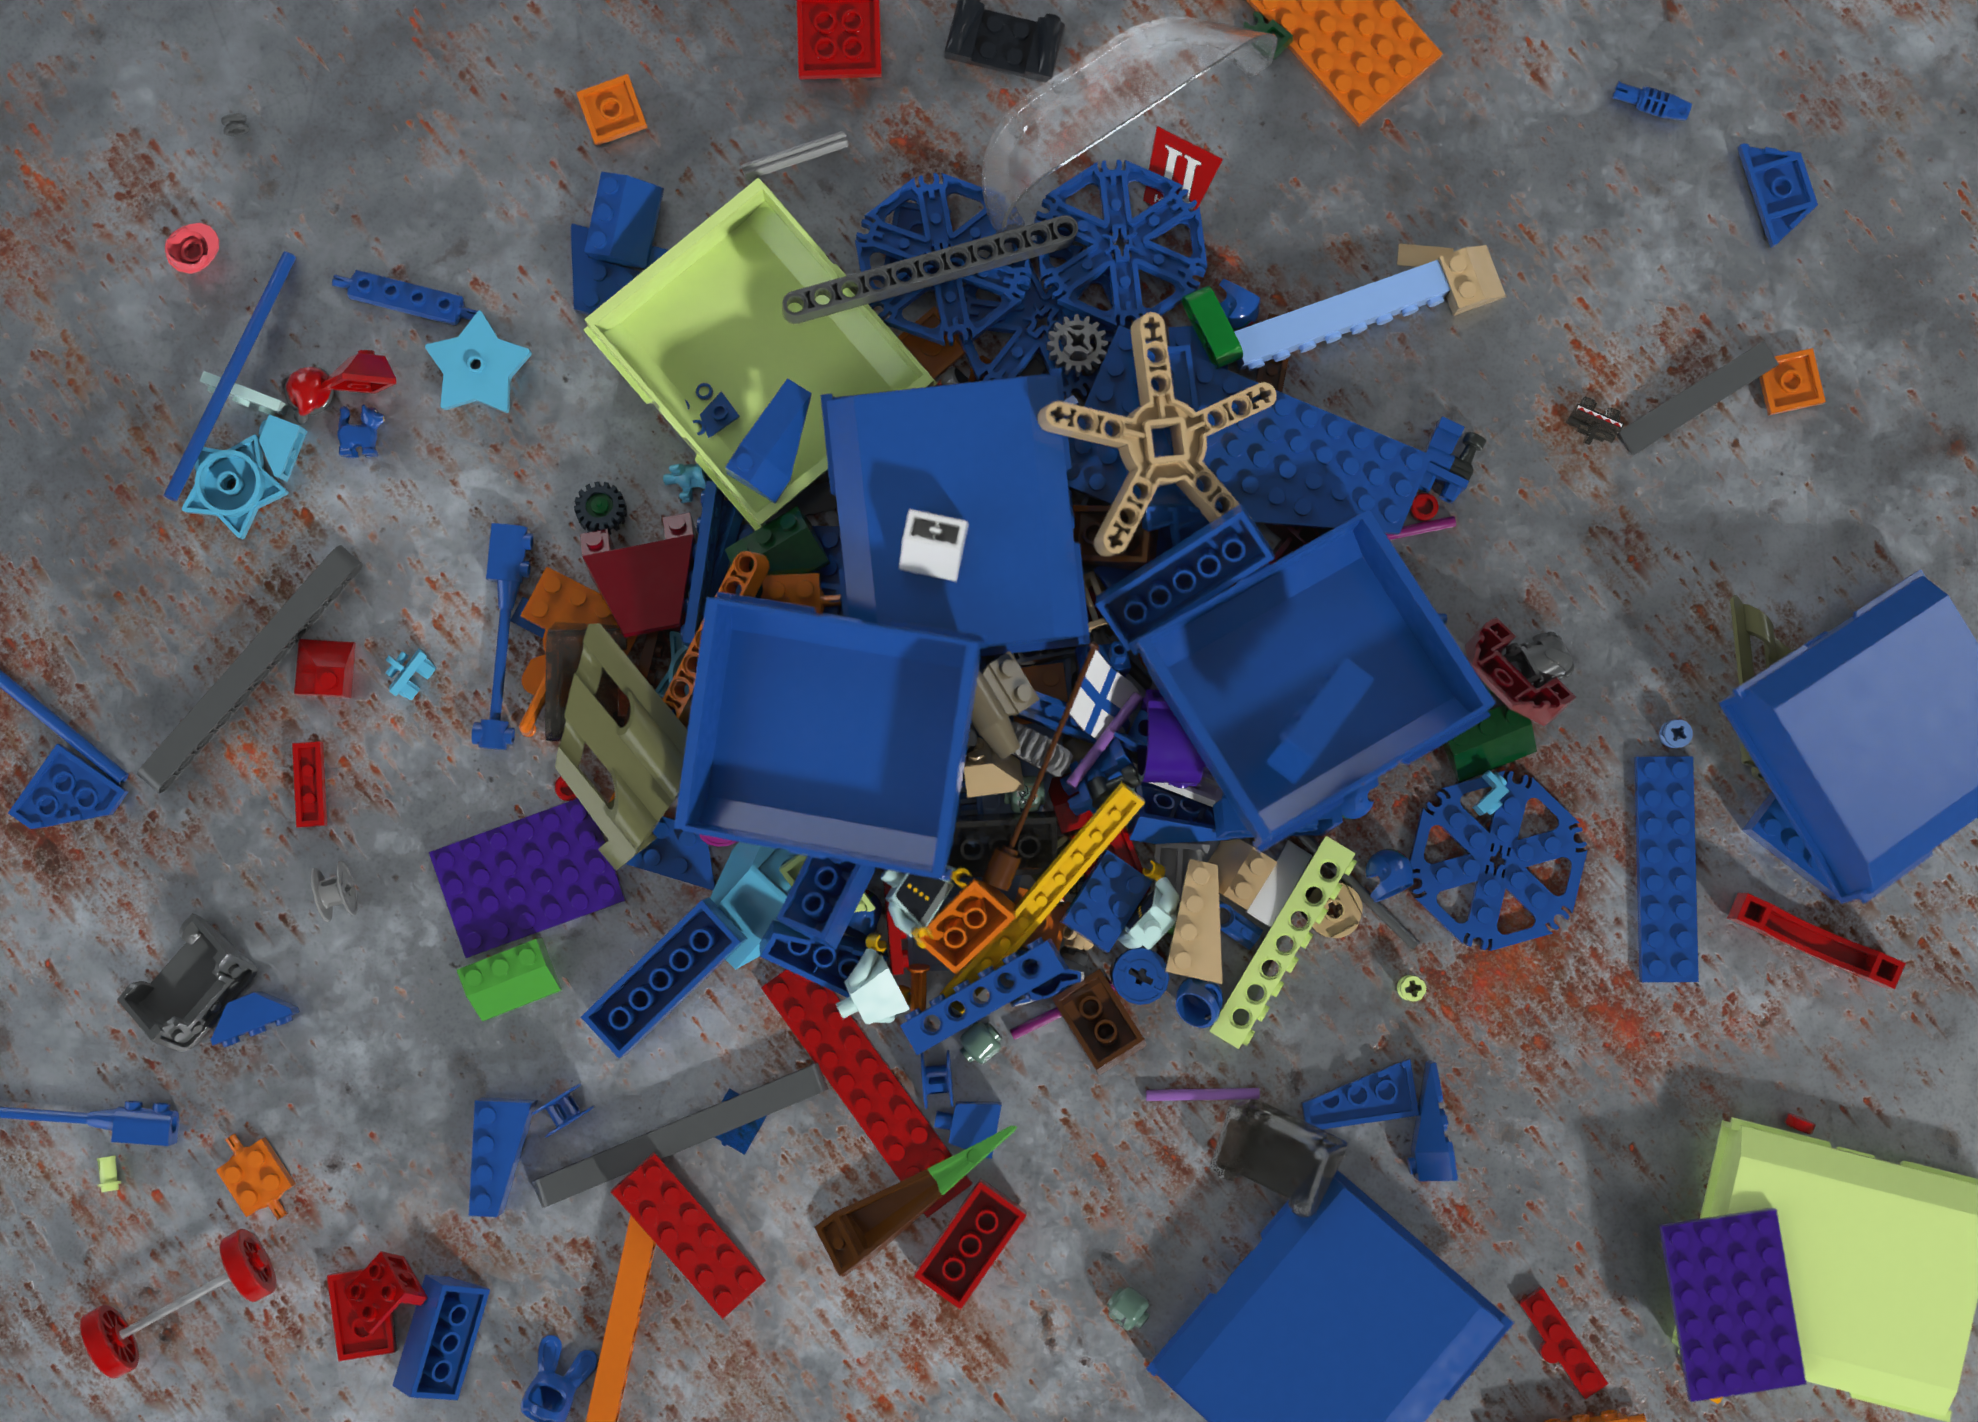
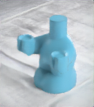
M698 464L670 465L669 471L672 473L663 475L665 485L678 484L682 488L683 492L679 494V498L682 500L681 503L692 502L693 488L700 487L705 489L706 481H712Z

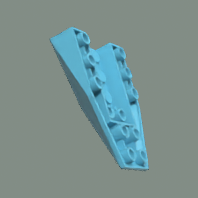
M739 842L731 851L712 892L711 900L748 938L726 959L735 970L760 957L759 943L772 920L777 921L776 918L792 888L779 871L780 866L797 855L788 852L787 849H775Z

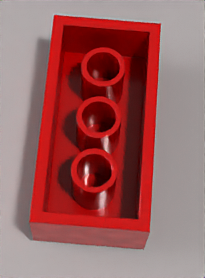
M980 1178L915 1270L914 1277L961 1310L1027 1216V1210Z

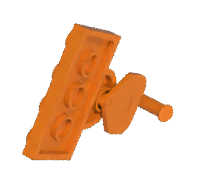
M547 566L520 615L521 618L545 629L543 646L546 654L531 659L521 679L523 688L528 693L534 695L519 724L521 734L526 737H531L535 734V722L546 702L561 708L567 706L574 673L577 672L580 664L583 640L588 624L600 623L627 657L639 636L624 637L600 593Z

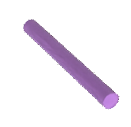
M1133 692L1066 782L1073 788L1077 787L1114 738V733L1120 730L1143 698L1138 693Z
M1259 1088L1146 1090V1101L1260 1099Z

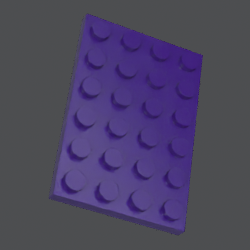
M578 798L429 852L465 958L627 901L617 872L598 850L606 843L603 832Z
M1767 1208L1659 1225L1688 1400L1695 1402L1806 1385L1777 1209Z

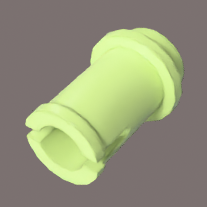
M116 1155L97 1158L100 1184H97V1186L101 1187V1192L119 1190L121 1180L118 1181Z

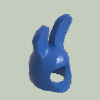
M554 1335L543 1337L538 1347V1373L522 1398L520 1404L521 1412L536 1422H565L571 1410L576 1389L598 1367L599 1358L595 1352L590 1350L580 1352L566 1375L561 1376L556 1374L555 1371L562 1343Z

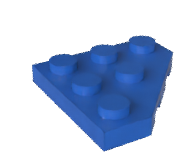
M56 744L8 814L30 829L113 815L129 791L63 745Z

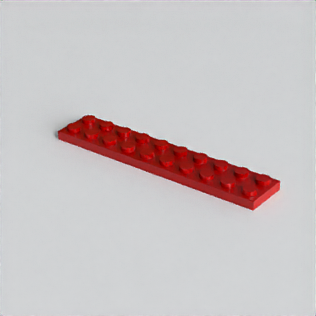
M787 969L761 987L815 1064H819L825 1078L900 1182L953 1156L853 1016L850 1015L843 1019L836 1006V1003L841 1000L834 991ZM967 1174L924 1212L926 1218L973 1185Z

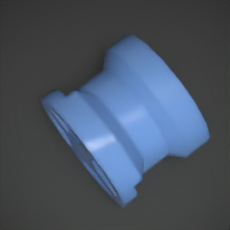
M1684 720L1668 721L1661 726L1659 731L1661 743L1668 748L1684 747L1688 745L1693 737L1691 726Z

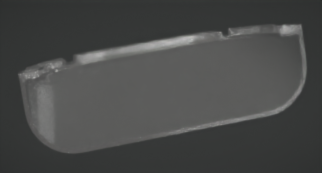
M1169 17L1142 23L1121 33L1019 100L1000 121L990 138L983 160L982 194L988 218L996 234L1025 226V222L1020 216L1016 204L1037 183L1226 58L1237 65L1249 79L1271 65L1278 42L1276 35L1201 18Z

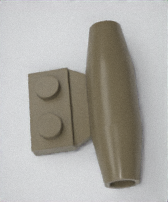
M1011 651L1004 653L984 666L982 673L979 670L971 722L977 732L1001 759L1021 748L1008 715H1017L1040 700Z

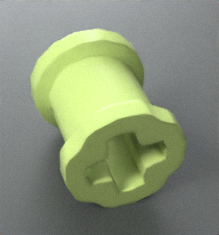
M1406 975L1398 980L1396 990L1401 998L1416 1002L1421 1000L1426 993V985L1417 976ZM1409 981L1417 985V989L1413 990V995L1405 991V987L1410 986Z

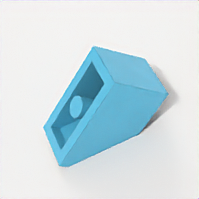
M269 414L267 420H264L259 428V442L274 476L288 482L308 431L299 425Z

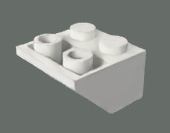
M909 509L903 536L899 570L957 582L969 526L968 522Z

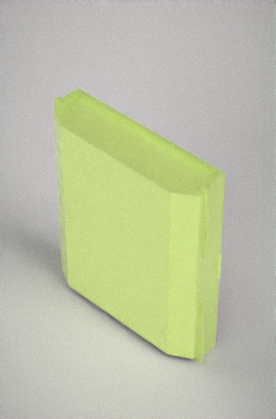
M759 178L754 180L584 319L587 327L583 329L646 404L653 403L696 453L695 461L755 531L766 525V521L828 470L821 394L832 393L834 397L937 385V382L868 304L799 324H792L785 320L782 313V302L787 293L845 277L846 274L837 264H833L823 250ZM845 288L842 291L847 297H853L857 294L853 288ZM819 295L815 298V301L821 305H825L830 301L824 295ZM791 303L788 309L792 312H799L803 307L799 303ZM788 378L811 392L812 396L791 480L776 504L729 476L726 473L725 467L740 443ZM701 383H708L713 389V395L708 400H702L696 394V388ZM706 386L699 389L701 396H706L709 393V388ZM722 391L740 417L712 437L708 438L706 431L704 434L698 435L697 433L701 431L702 425L693 423V420H701L700 414ZM685 400L688 401V403H689V405H690L689 410H688V407H687V404H686Z
M1733 1117L1731 1122L1722 1120L1700 1219L1767 1208L1777 1209L1806 1381L1847 1391L1850 1397L1950 1422L1952 1411L1949 1408L1958 1391L1978 1301V1179L1905 1160L1900 1164L1876 1159L1871 1154L1839 1146L1832 1148L1829 1141ZM1675 1325L1671 1342L1679 1347Z

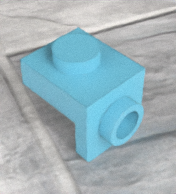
M1489 770L1481 777L1492 789L1472 807L1479 816L1486 812L1489 815L1493 814L1502 805L1500 799L1509 792L1505 787L1507 784L1506 780L1498 772L1492 773Z

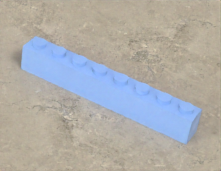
M1439 260L1234 331L1243 350V358L1236 361L1239 370L1248 368L1249 371H1253L1263 367L1265 361L1274 359L1275 362L1282 361L1290 357V353L1300 349L1301 353L1314 349L1316 343L1326 341L1329 344L1341 339V334L1350 331L1352 334H1357L1368 328L1367 325L1377 322V325H1383L1393 320L1395 315L1402 313L1403 316H1408L1417 312L1420 306L1428 304V307H1433L1444 302V297L1449 293L1450 287Z

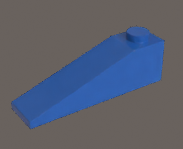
M787 378L725 467L726 473L776 504L791 480L812 393Z
M1141 782V785L1135 787V793L1142 797L1145 803L1127 823L1129 840L1151 844L1245 839L1216 838L1214 811L1211 806L1149 782Z
M1426 1061L1418 1103L1419 1116H1416L1410 1148L1411 1157L1407 1158L1408 1170L1410 1175L1414 1174V1178L1418 1181L1458 1180L1454 1148L1453 1143L1449 1142L1448 1137H1445L1444 1131H1447L1449 1124L1444 1109L1439 1108V1103L1443 1102V1094L1437 1064L1434 1061Z

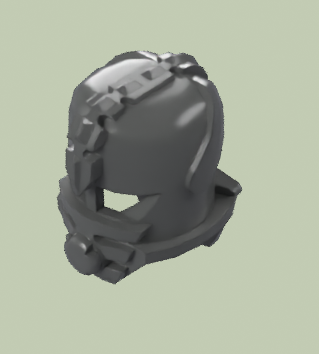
M1554 632L1537 634L1532 638L1534 641L1532 643L1524 642L1519 645L1518 643H1512L1506 647V654L1503 655L1510 663L1516 661L1520 673L1536 689H1539L1555 677L1559 680L1569 677L1575 667L1562 638Z

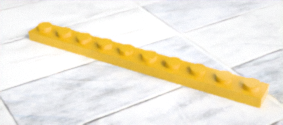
M1121 782L1015 905L1016 918L952 978L940 992V995L944 994L947 998L956 993L953 987L967 979L970 984L980 979L978 973L984 969L993 966L996 970L1003 966L1002 959L1016 952L1144 805V799ZM977 987L976 996L983 991L984 987ZM960 1001L952 1002L951 1006L963 1014L965 1011L964 1005Z

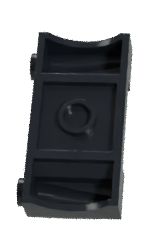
M957 0L944 51L945 59L1052 84L1065 32V24L1059 16L1054 14H1045V17H1039L1036 22L987 10L980 0Z

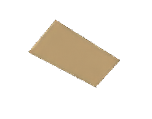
M1399 244L1397 265L1418 267L1435 261L1440 256L1454 252V248Z

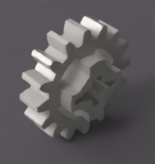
M1075 314L1074 321H1070L1065 316L1063 325L1056 322L1054 324L1055 332H1049L1048 339L1051 341L1047 342L1046 349L1051 351L1049 353V360L1057 359L1055 368L1064 366L1066 375L1071 370H1075L1076 377H1079L1081 370H1084L1089 375L1092 370L1091 366L1098 369L1101 364L1099 359L1104 360L1107 352L1104 350L1108 347V341L1103 340L1106 332L1097 331L1099 328L1098 322L1093 325L1089 324V316L1084 321H1080L1078 314ZM1092 339L1094 340L1096 345L1095 352L1093 351V347L1090 345ZM1059 340H1062L1061 343L1065 346L1062 352L1059 348Z

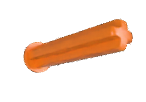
M920 963L910 964L907 967V970L911 972L910 1012L917 1008H920L921 1012L926 1010V982L930 966Z

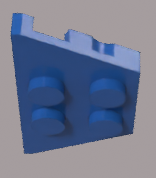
M1745 143L1740 144L1737 150L1771 248L1777 245L1816 208L1818 203L1801 153L1793 151L1781 152L1775 148L1766 147L1761 149L1749 147V144Z
M662 816L653 830L657 838L626 863L633 867L712 891L716 886L709 844L705 843L699 834L675 829V820Z

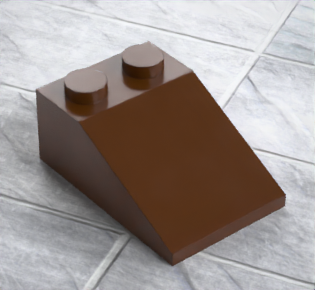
M1073 505L1075 527L1072 529L1074 542L1080 544L1082 564L1136 571L1156 558L1159 528L1148 532L1143 528L1142 518L1124 551L1112 556L1100 555L1094 547V540L1111 506ZM1121 510L1120 519L1123 523L1127 524L1128 515L1125 511Z
M1100 969L1085 977V980L1072 985L1052 998L1099 1076L1147 1046L1144 1037Z

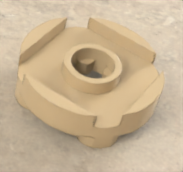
M1339 883L1343 886L1335 900L1329 898L1324 906L1328 910L1329 903L1339 904L1341 906V909L1338 911L1339 916L1335 918L1333 915L1326 913L1320 925L1315 922L1312 926L1315 932L1324 937H1345L1351 934L1359 925L1363 911L1362 901L1353 888L1343 883ZM1316 887L1307 900L1311 903L1319 902L1322 898L1321 889Z

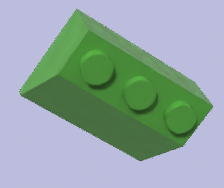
M543 938L531 940L457 969L466 997L482 1021L562 991Z

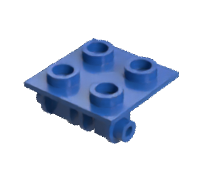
M701 383L696 388V394L700 399L708 400L713 395V389L708 383ZM703 386L709 388V393L706 396L699 394V389ZM721 391L700 414L701 420H693V423L702 425L701 431L697 433L698 435H702L706 431L709 438L740 416ZM685 400V402H686V404H687V407H688V410H689L690 405H689L688 401Z

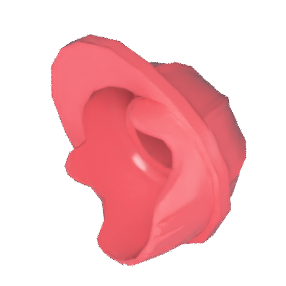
M193 223L180 227L172 232L165 241V254L169 264L179 272L188 274L200 272L207 267L219 250L217 233L210 226L203 223Z

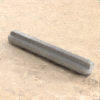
M841 131L742 165V170L746 180H750L846 148L848 140L845 133Z

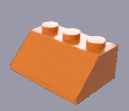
M973 879L930 921L926 928L931 931L933 939L924 935L920 940L925 943V948L954 974H957L1016 918L1015 905L996 887Z

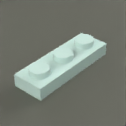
M204 371L200 382L207 385V391L213 394L221 377ZM237 383L234 384L229 394L234 396L232 401L245 407H249L250 403L259 406L258 411L266 415L275 416L277 413L285 416L289 408L287 404L278 399Z

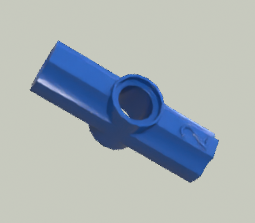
M1219 900V907L1226 909L1229 914L1228 920L1220 924V930L1248 950H1251L1260 938L1263 929L1235 911L1230 905Z

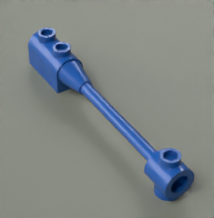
M491 523L486 579L491 582H497L500 615L489 720L481 719V722H474L472 727V744L478 745V748L507 750V744L513 745L515 739V729L509 728V722L501 721L511 610L514 608L523 578L530 577L531 562L525 561L526 550H532L534 541L533 534L527 533L528 528L519 525Z
M125 1101L124 1107L119 1106L114 1109L91 1111L89 1113L0 1107V1118L88 1124L91 1127L112 1131L111 1142L170 1146L177 1143L179 1128L178 1111L170 1110V1103H153V1109L142 1108L143 1102Z

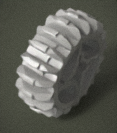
M1011 721L1021 746L1020 749L1012 754L1040 769L1052 740L1022 724ZM1057 743L1045 772L1056 777H1062L1071 764L1072 753Z

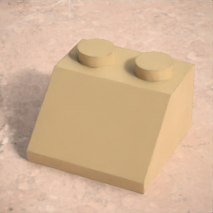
M1486 245L1465 247L1440 256L1437 259L1450 287L1446 299L1453 316L1506 297Z
M977 737L975 748L965 757L964 775L967 797L1024 790L1020 760L1012 754L1001 759L984 739Z
M1240 839L1221 840L1207 863L1218 865L1219 894L1242 909L1248 910L1277 864V861L1262 852L1258 853L1256 848Z

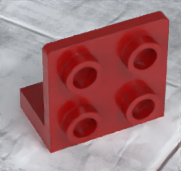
M380 1251L345 1290L349 1302L367 1333H373L401 1302L421 1306L428 1299L405 1257Z

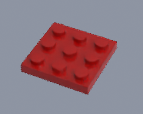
M797 0L799 80L882 77L880 0Z

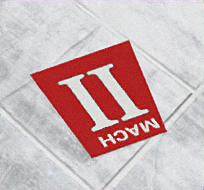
M1157 126L1149 170L1184 185L1183 189H1187L1189 192L1187 197L1182 200L1185 203H1191L1196 200L1197 205L1194 209L1196 210L1223 159ZM1148 186L1145 187L1144 202L1154 205L1164 198L1160 191Z

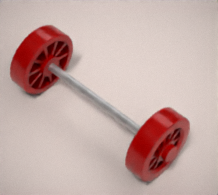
M239 1229L224 1237L220 1242V1256L226 1273L130 1326L122 1315L109 1305H101L83 1315L80 1322L81 1337L85 1349L95 1366L104 1375L113 1379H117L132 1371L138 1366L139 1350L133 1333L230 1280L237 1291L251 1302H257L273 1293L277 1283L275 1271L259 1240L245 1229Z

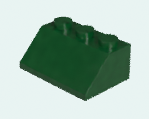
M798 506L725 549L731 564L735 557L743 551L763 554L769 561L767 575L815 573L830 564L811 522ZM753 559L749 562L750 571L754 568ZM762 584L755 598H761L763 592Z
M1504 704L1489 710L1490 717L1444 743V750L1458 783L1537 752L1531 720L1511 710Z

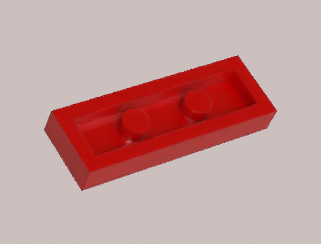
M323 742L292 743L296 827L327 826Z

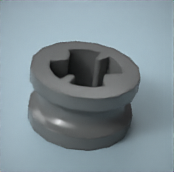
M230 114L221 118L222 124L226 126L223 129L224 134L238 136L247 133L249 126L245 124L247 121L246 115Z

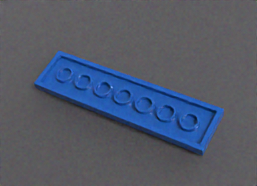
M1693 756L1634 757L1639 982H1699Z

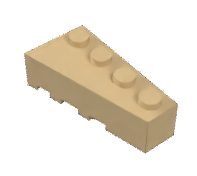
M1189 859L1165 971L1222 984L1218 865Z

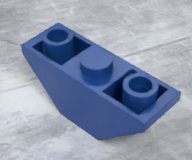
M263 991L253 992L226 1004L211 1038L212 1045L222 1043L224 1048L240 1042L239 1036L249 1033L250 1037L267 1031L266 1025L275 1022L276 1026H280L293 1021L291 1015L299 1013V1008Z

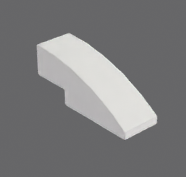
M1287 841L1275 860L1277 864L1249 909L1245 910V913L1264 925L1271 927L1299 881L1312 855L1292 842Z

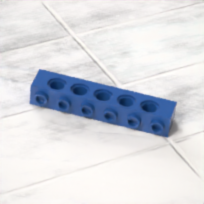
M1042 937L1027 945L1029 951L1020 956L1016 951L1002 959L1003 966L996 970L993 966H990L979 972L978 976L980 979L970 984L967 979L953 987L956 993L947 998L944 994H941L929 1001L930 1008L921 1012L920 1008H917L906 1014L905 1018L907 1021L902 1023L900 1027L916 1055L1064 972L1068 967L1052 939L1043 941ZM1032 958L1038 962L1039 970L1037 973H1030L1026 970V959ZM1002 973H1009L1013 976L1014 985L1012 987L1002 985L1000 981ZM977 987H984L989 991L988 1001H981L977 998ZM953 1001H960L964 1005L965 1012L963 1015H957L952 1011L951 1005ZM929 1015H935L939 1018V1029H933L928 1025L927 1018Z

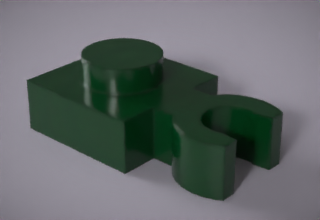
M1255 11L1253 19L1257 24L1252 26L1245 21L1243 29L1248 35L1255 36L1254 44L1275 60L1293 41V35L1273 19L1268 24L1264 23L1263 16Z

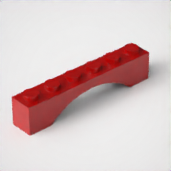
M1737 893L1727 919L1882 988L1895 989L1906 964L1880 951L1810 924L1774 904L1749 893Z

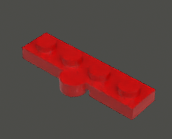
M1540 1286L1518 1301V1304L1543 1339L1539 1346L1540 1356L1548 1363L1559 1362L1585 1400L1609 1384L1543 1287Z

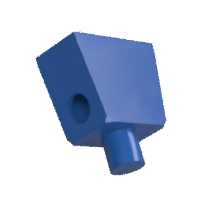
M956 1101L954 1114L937 1111L934 1128L950 1130L948 1143L962 1149H967L997 1133L1002 1102ZM993 1151L986 1158L992 1159Z

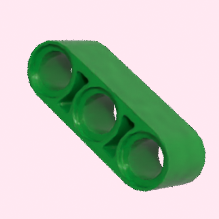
M1206 286L1183 296L1182 304L1210 362L1217 365L1215 368L1219 369L1243 358L1240 342L1212 288Z

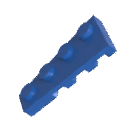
M1189 344L1168 347L1174 399L1187 404L1195 412H1198L1199 407L1191 346ZM1148 350V359L1155 363V355ZM1151 379L1152 388L1155 391H1159L1158 382ZM1170 427L1163 428L1174 456Z
M1405 1059L1301 1102L1305 1131L1309 1132L1419 1116L1411 1059Z

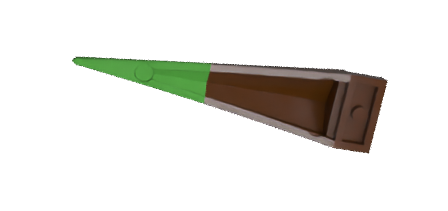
M1009 1126L922 1172L837 1210L817 1224L814 1228L839 1276L845 1277L864 1262L870 1261L1008 1138L1017 1129V1126Z

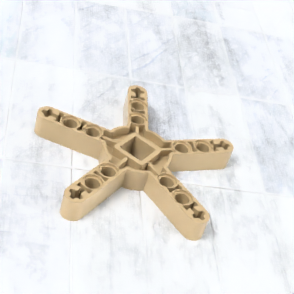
M1154 312L1144 314L1131 325V339L1140 407L1133 410L1127 417L1056 401L1043 407L1037 416L1039 426L1047 432L1119 448L1120 457L1129 473L1094 540L1096 551L1103 556H1112L1125 550L1158 486L1176 483L1210 523L1238 506L1237 500L1203 463L1207 448V436L1272 406L1276 401V390L1271 384L1266 382L1256 384L1198 412H1195L1187 404L1175 400L1165 324L1162 317ZM1148 350L1155 355V363L1148 359ZM1151 379L1158 382L1159 391H1155L1152 388ZM1260 394L1261 400L1252 403L1250 398ZM1232 402L1237 404L1239 408L1238 415L1232 410ZM1208 413L1215 419L1214 426L1208 422ZM1078 416L1085 420V430L1078 426ZM1054 417L1060 418V420L1054 422V421H1055V418H1054ZM1105 423L1110 424V426L1112 427V436H1109L1105 432ZM1170 427L1174 456L1155 457L1151 429ZM1197 479H1200L1204 484L1203 492L1197 488ZM1134 485L1139 487L1141 491L1140 499L1136 498L1133 494ZM1216 500L1222 504V513H1219L1215 508ZM1121 510L1125 511L1128 515L1127 524L1123 523L1120 519Z

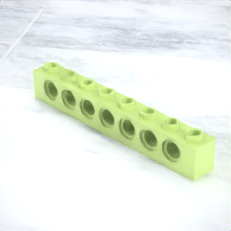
M1324 837L1281 912L1220 1011L1218 1020L1212 1025L1209 1032L1237 1049L1242 1044L1245 1046L1249 1044L1255 1034V1031L1251 1029L1256 1020L1262 1022L1270 1008L1265 1004L1271 995L1277 997L1284 985V982L1280 981L1285 971L1291 973L1299 960V958L1295 957V954L1300 946L1304 949L1307 947L1314 935L1309 932L1315 922L1319 925L1328 911L1324 908L1329 898L1335 900L1343 886L1338 882L1344 873L1349 876L1357 863L1353 859L1356 853L1331 838ZM1331 862L1336 866L1337 872L1333 878L1326 879L1322 877L1320 868L1324 863ZM1315 886L1321 889L1322 898L1319 902L1311 903L1306 899L1305 894L1308 888ZM1302 911L1306 913L1308 917L1306 925L1296 927L1292 924L1291 916L1294 912ZM1286 935L1293 940V947L1289 951L1278 949L1276 942L1280 936ZM1274 960L1278 964L1279 969L1275 975L1269 976L1262 971V965L1265 961ZM1258 984L1264 989V995L1261 999L1253 1000L1248 996L1247 990L1251 985ZM1237 1009H1245L1249 1013L1250 1018L1245 1024H1238L1233 1019V1013Z

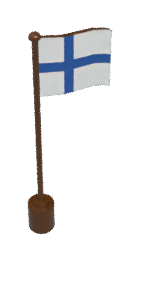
M1093 642L1088 645L1090 650L1008 846L1003 844L1001 848L995 847L982 880L996 888L1008 891L1022 859L1017 856L1018 850L1014 849L1015 843L1068 716L1070 715L1083 731L1098 740L1133 692L1140 695L1136 687L1128 679L1111 668L1099 654L1097 643ZM1135 710L1118 732L1126 734Z

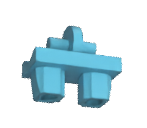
M418 648L406 665H403L409 655L404 651L396 659L391 655H388L385 659L391 664L386 671L389 677L393 678L398 670L401 671L388 687L390 689L389 692L397 696L400 694L409 700H413L420 690L419 686L409 680L415 671L428 680L436 670V666L427 658L426 652Z

